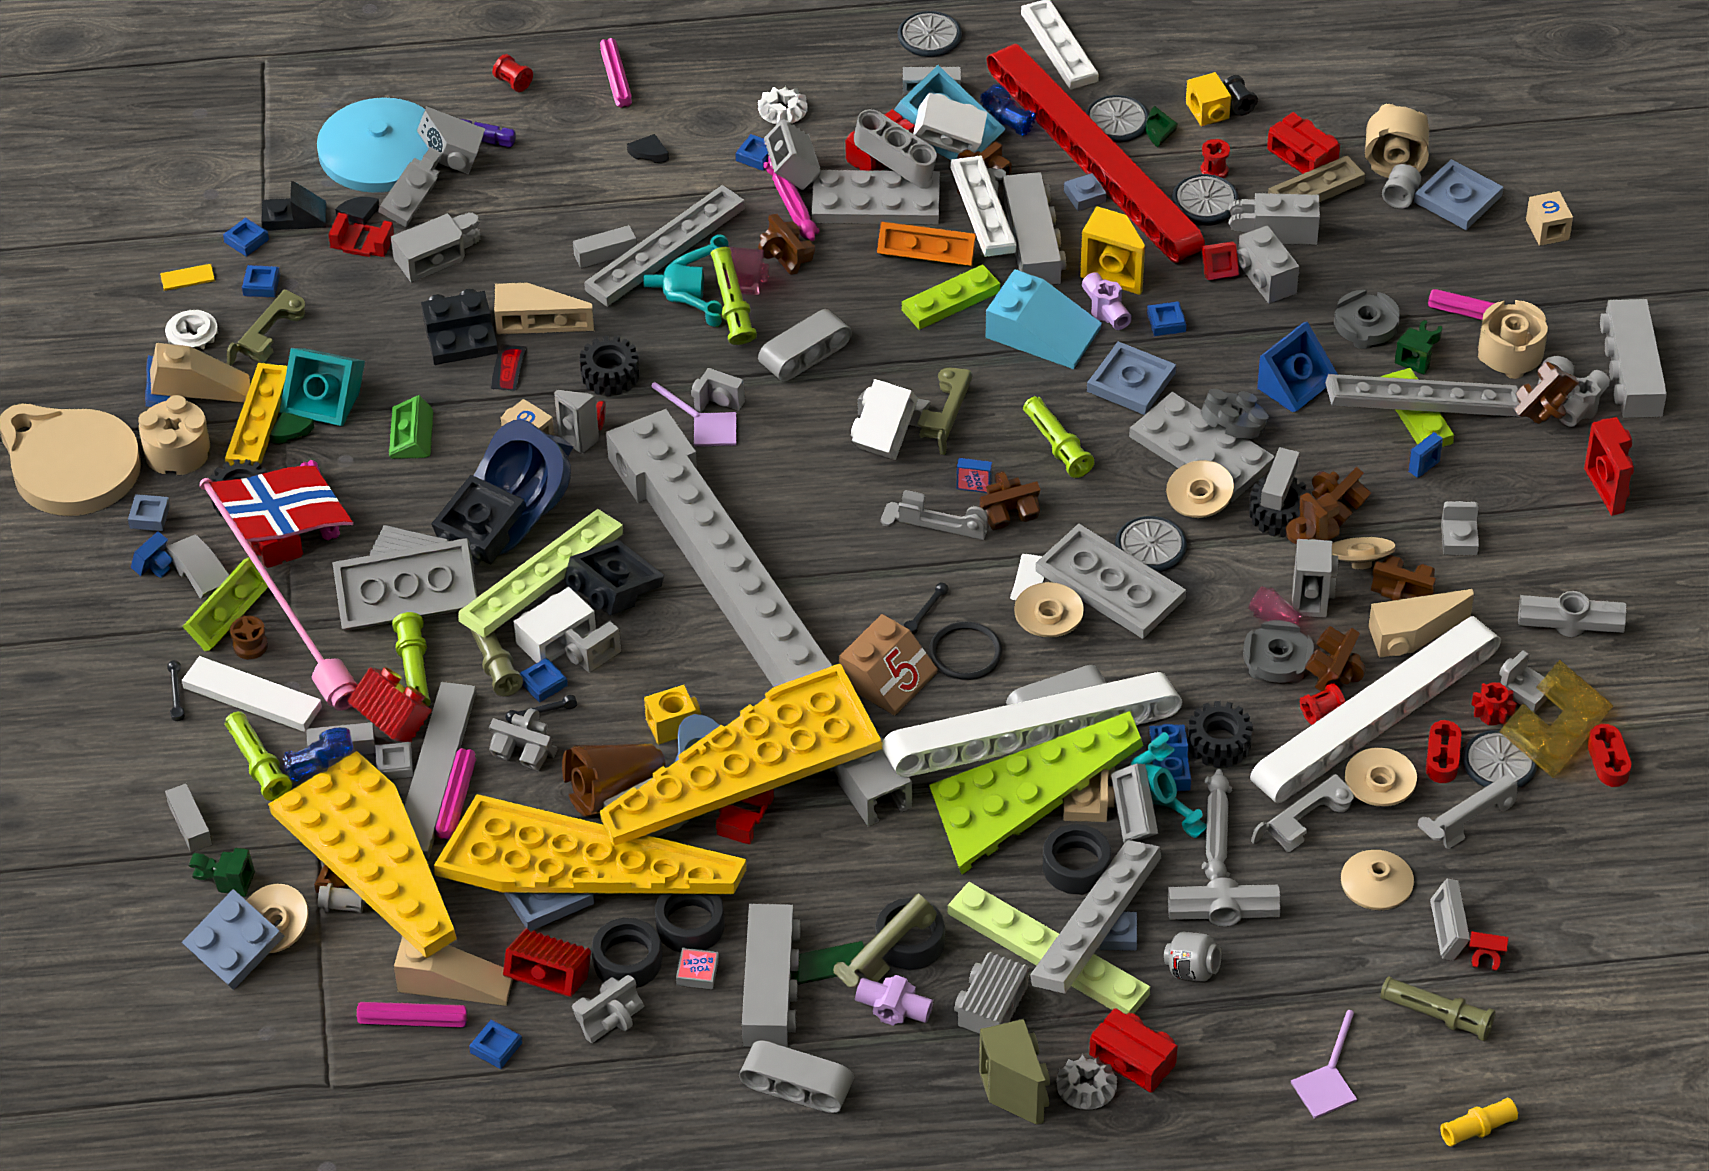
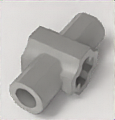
M1594 370L1585 378H1577L1579 384L1569 393L1568 401L1563 405L1567 413L1560 419L1563 424L1573 427L1580 420L1585 418L1592 419L1596 415L1600 396L1607 389L1610 382L1609 377L1604 372Z

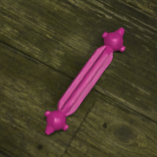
M768 157V162H765L763 166L773 176L774 184L793 221L799 227L800 235L803 238L814 241L815 234H818L820 231L819 228L810 220L809 212L795 185L774 173L773 166L771 165L772 162H770L771 159Z

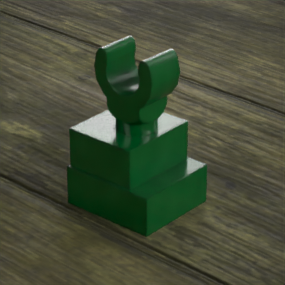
M1423 320L1420 323L1419 331L1409 327L1397 342L1394 363L1405 368H1411L1413 371L1424 375L1430 367L1433 349L1431 344L1440 341L1442 326H1438L1435 331L1426 330L1427 320Z
M235 848L233 853L223 851L219 862L204 854L194 853L188 865L191 868H195L192 878L206 880L207 878L214 877L218 892L230 893L234 889L242 897H246L255 874L249 849Z

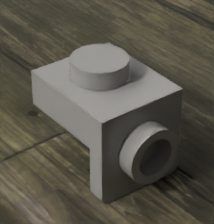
M1522 650L1514 659L1509 658L1501 667L1499 675L1502 677L1501 684L1508 691H1514L1513 701L1534 713L1554 693L1556 684L1527 667L1529 654Z

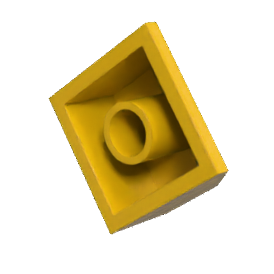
M1096 206L1082 231L1080 277L1085 278L1087 275L1095 272L1103 280L1117 282L1122 290L1140 295L1143 290L1145 244L1127 215Z

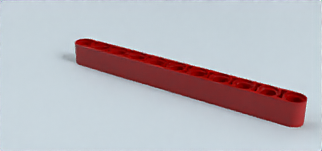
M1012 44L987 56V66L994 79L1087 175L1094 174L1110 199L1172 262L1177 263L1202 251L1205 241L1198 227L1018 44Z

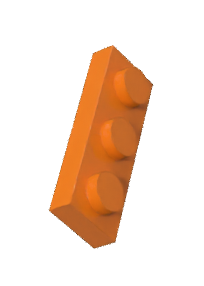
M881 221L877 253L973 266L977 236L974 233Z

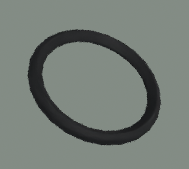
M970 621L956 622L936 632L929 645V655L936 668L943 674L961 680L975 679L990 673L996 668L1002 656V645L998 636L988 627ZM956 629H975L983 632L992 640L995 647L994 658L990 664L981 670L970 673L956 672L944 666L938 659L936 647L939 640L946 633Z

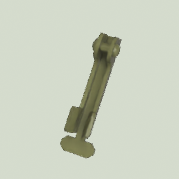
M284 289L237 343L232 342L229 345L227 364H234L238 351L256 360L258 363H264L273 353V349L270 346L274 342L272 338H267L264 335L278 319L301 320L305 316L304 299Z
M949 367L942 369L938 373L940 389L943 392L950 393L942 413L923 409L917 425L922 428L919 433L921 438H938L939 450L942 455L946 453V440L972 381V372L967 369Z
M918 893L862 949L849 966L844 962L837 963L834 966V974L849 988H855L859 985L860 977L856 974L858 970L868 980L878 982L890 970V967L882 957L912 927L917 926L920 929H925L930 926L936 918L937 913L935 909Z

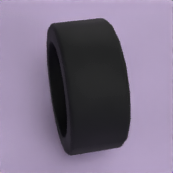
M1069 824L1059 827L1050 833L1044 842L1042 867L1044 875L1052 886L1068 894H1085L1090 892L1111 863V846L1107 837L1098 829L1085 824ZM1083 848L1096 855L1098 863L1088 869L1070 870L1061 866L1055 858L1063 850Z
M662 893L658 898L655 906L657 932L662 943L673 951L681 952L682 948L706 950L721 939L725 929L723 901L718 894ZM685 906L701 907L711 913V920L697 929L687 930L677 928L669 923L668 917L675 910Z
M913 897L897 899L887 904L881 910L875 924V936ZM930 903L937 913L933 923L928 926L932 931V936L919 945L908 946L896 943L882 957L886 962L907 970L923 968L935 962L942 954L945 944L944 918L936 906Z
M627 917L611 920L600 927L593 937L591 948L593 966L596 975L603 982L611 977L620 981L629 975L635 979L636 988L652 981L661 969V940L658 932L648 922L638 918ZM625 941L640 943L649 951L645 959L629 966L612 963L606 958L605 954L615 944Z

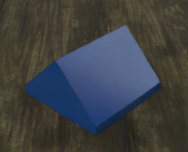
M1308 321L1303 322L1260 356L1257 389L1291 412L1299 410L1326 388L1325 382L1328 374L1338 375Z

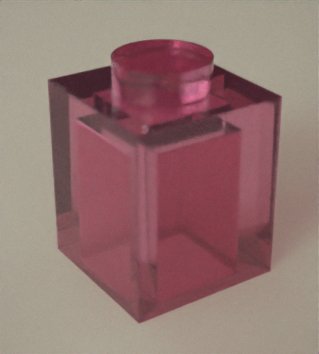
M729 247L741 294L760 295L762 282L767 283L769 278V264L764 263V250ZM725 270V276L727 279L729 289H731L727 270Z

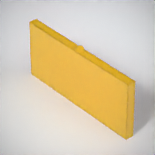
M211 264L160 273L164 291L215 281Z

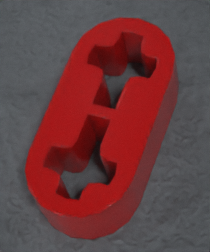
M1440 720L1435 722L1429 731L1426 774L1437 783L1451 782L1458 773L1462 734L1459 726L1452 721ZM1441 735L1448 736V745L1441 744ZM1440 758L1446 759V768L1439 767Z
M1596 725L1589 734L1588 751L1597 776L1607 786H1622L1627 783L1631 771V760L1622 735L1612 725ZM1599 739H1604L1606 743H1609L1610 748L1606 749L1604 741ZM1613 762L1615 770L1619 772H1615L1612 767H1609V763Z

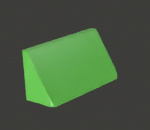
M420 395L392 407L389 456L392 459L425 458L430 456L433 409Z

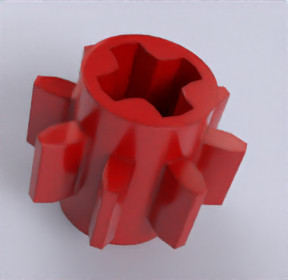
M1499 682L1487 685L1483 683L1481 693L1473 692L1471 705L1475 707L1474 717H1479L1488 726L1500 723L1506 724L1507 715L1514 716L1515 714L1514 691H1508Z

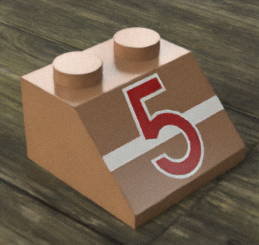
M883 614L839 656V664L841 663L855 692L894 716L937 674L936 666L911 631Z

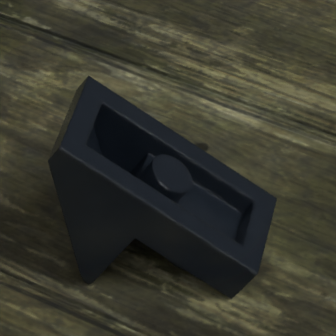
M291 181L290 198L262 200L261 223L262 228L266 231L326 228V201L294 181Z

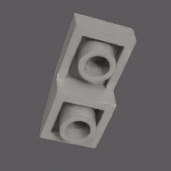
M196 534L165 548L166 553L173 559L172 563L181 577H188L200 599L212 595L229 576L215 554Z

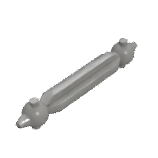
M1217 769L1212 777L1207 776L1205 779V783L1208 784V789L1211 792L1208 796L1206 833V856L1209 862H1204L1202 869L1205 870L1207 878L1211 881L1217 878H1229L1230 876L1223 862L1227 858L1228 799L1226 792L1231 793L1232 787L1229 786V781L1223 775L1221 769Z

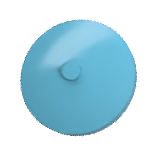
M396 98L367 99L340 109L324 123L318 135L317 149L323 170L332 180L353 190L363 192L390 191L408 164L414 158L421 161L429 149L417 132L425 109L413 102Z

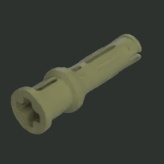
M470 629L484 658L482 663L483 670L493 680L492 688L494 692L499 696H509L516 693L522 687L523 678L513 667L512 655L502 649L494 631L483 638Z
M1390 976L1386 978L1380 998L1383 1000L1386 999L1443 1020L1445 1025L1451 1030L1455 1031L1459 1028L1476 1034L1478 1039L1484 1042L1490 1034L1496 1011L1493 1009L1482 1010L1466 1004V1000L1460 997L1452 1001L1424 989L1395 980Z

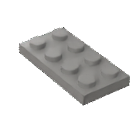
M820 170L819 177L813 182L812 221L814 223L881 224L882 221L897 224H939L940 171H933L930 181L920 185L908 181L895 171Z
M1171 392L1133 424L1129 431L1130 438L1177 468L1199 460L1216 462L1225 467L1231 474L1234 483V493L1231 502L1235 501L1267 473L1275 459L1274 455L1250 440L1225 434L1226 427L1217 423L1216 428H1213L1203 419L1201 409L1174 392Z
M1077 524L1036 562L1037 573L1053 583H1059L1071 588L1079 595L1083 602L1142 639L1186 599V589L1081 524Z
M467 538L332 562L341 626L344 631L389 624L393 622L396 616L405 612H414L422 617L460 611L478 597L470 542Z

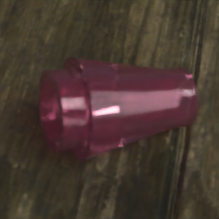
M1264 586L1260 587L1248 607L1250 611L1254 612V617L1264 621L1282 620L1297 625L1302 617V614L1296 611L1272 587L1270 589Z

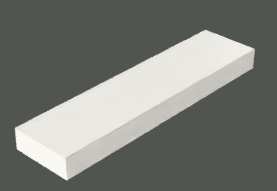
M1041 0L1021 6V15L1070 90L1098 82V72L1051 0Z
M983 157L951 159L950 168L984 256L1015 253L1017 245Z
M201 656L197 658L182 679L184 689L303 732L306 731L322 708L321 699Z

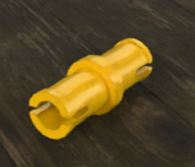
M1508 1097L1484 1108L1476 1106L1471 1108L1467 1115L1441 1124V1135L1445 1143L1450 1147L1475 1136L1482 1138L1489 1135L1492 1129L1517 1120L1518 1111L1514 1102Z

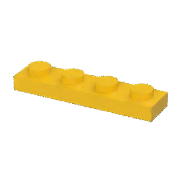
M265 363L257 364L225 456V462H228L230 466L234 465V460L236 459L240 460V464H244L245 459L251 460L252 466L255 462L262 463L270 440L269 434L274 428L280 410L288 366Z

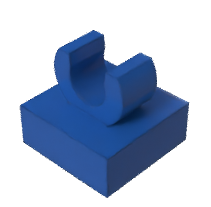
M157 531L134 552L131 568L140 576L150 568L155 575L162 578L170 570L168 565L173 561L165 552L168 539Z

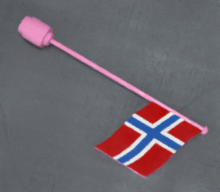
M316 466L287 467L244 479L212 482L209 478L202 479L200 488L202 490L206 489L317 660L318 664L312 674V680L328 705L336 710L342 711L352 707L347 701L358 686L342 660H324L248 543L251 541L285 538L323 527L353 525L352 520Z

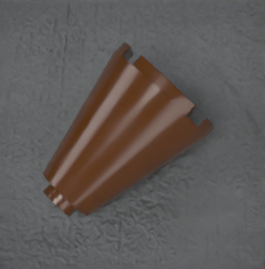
M653 744L575 745L563 754L562 772L564 783L571 781L574 793L568 795L572 804L580 814L588 816L600 812L604 808L603 802L652 778L653 773L662 766L665 767L666 763L662 751Z

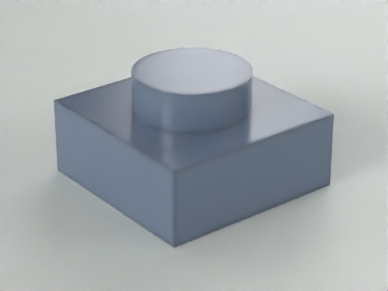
M1093 173L1064 182V192L1077 211L1106 202V192Z
M135 494L128 517L129 528L163 531L170 508L169 498Z
M1123 912L1100 944V950H1137V912Z

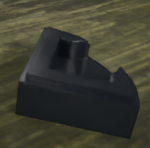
M655 134L627 144V152L635 159L640 160L639 157L653 160V163L669 161V152Z
M357 197L347 200L335 209L336 217L338 213L348 214L349 222L365 225L380 207L379 199Z

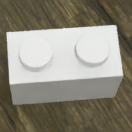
M929 92L919 106L913 134L928 144L958 154L965 149L975 153L982 143L988 112L977 109V107L971 104H962L950 100L945 95Z
M874 379L872 387H868L864 393L862 401L864 409L861 417L856 418L851 429L852 442L859 449L896 460L918 401L917 396L911 390Z
M568 587L560 593L550 596L544 603L531 611L523 613L514 621L516 644L536 663L546 657L553 661L565 653L566 631L572 629L584 639L590 632L596 629L594 610Z

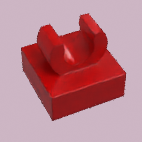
M1234 242L1202 246L1204 276L1207 280L1239 275L1237 248Z
M1471 931L1468 949L1475 950L1471 959L1472 967H1478L1479 958L1482 955H1489L1493 960L1492 971H1497L1500 966L1499 954H1506L1509 937Z

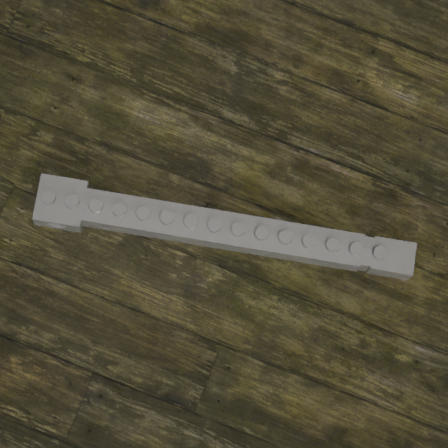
M667 409L607 431L609 461L637 503L645 499L648 500L773 687L831 667L832 665L697 471L696 451ZM882 749L829 768L838 777L839 785L867 826L879 822L874 811V805L877 804L876 798L885 794H889L900 812L912 808L911 779L909 777H901L895 772Z

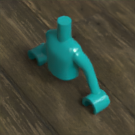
M721 234L714 236L710 241V245L689 252L671 262L666 267L664 275H644V287L663 288V293L668 301L694 306L705 312V319L708 325L719 326L722 322L721 315H719L722 313V305L715 300L708 303L701 300L704 291V267H690L687 265L711 255L710 253L716 248L728 247L727 238Z
M1163 732L1148 745V751H1145L1131 761V765L1145 764L1152 803L1172 808L1186 817L1182 821V827L1189 836L1196 838L1207 829V824L1200 820L1203 816L1200 809L1193 811L1175 798L1177 794L1176 784L1169 770L1150 764L1155 759L1163 761L1175 751L1173 747L1166 743L1169 740V736L1166 732Z

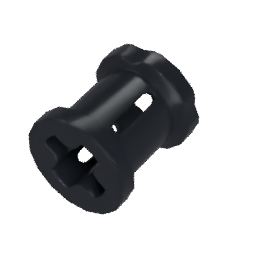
M1233 75L1222 82L1231 95L1230 103L1236 115L1244 116L1254 110L1258 103V97L1254 92L1248 91L1245 87V81L1241 76Z

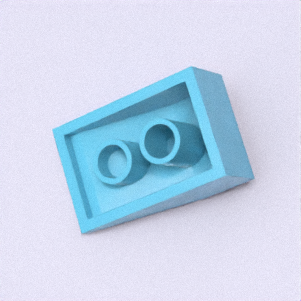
M939 65L917 84L894 109L903 119L906 118L915 125L919 106L930 92L945 95L948 99L962 104L974 105L977 109L987 112ZM987 113L982 143L975 152L985 150L1005 130L989 113ZM931 145L936 153L950 160L957 159L958 153Z
M1016 269L1011 273L986 310L987 339L1071 369L1076 367L1101 329L1102 324L1044 279Z

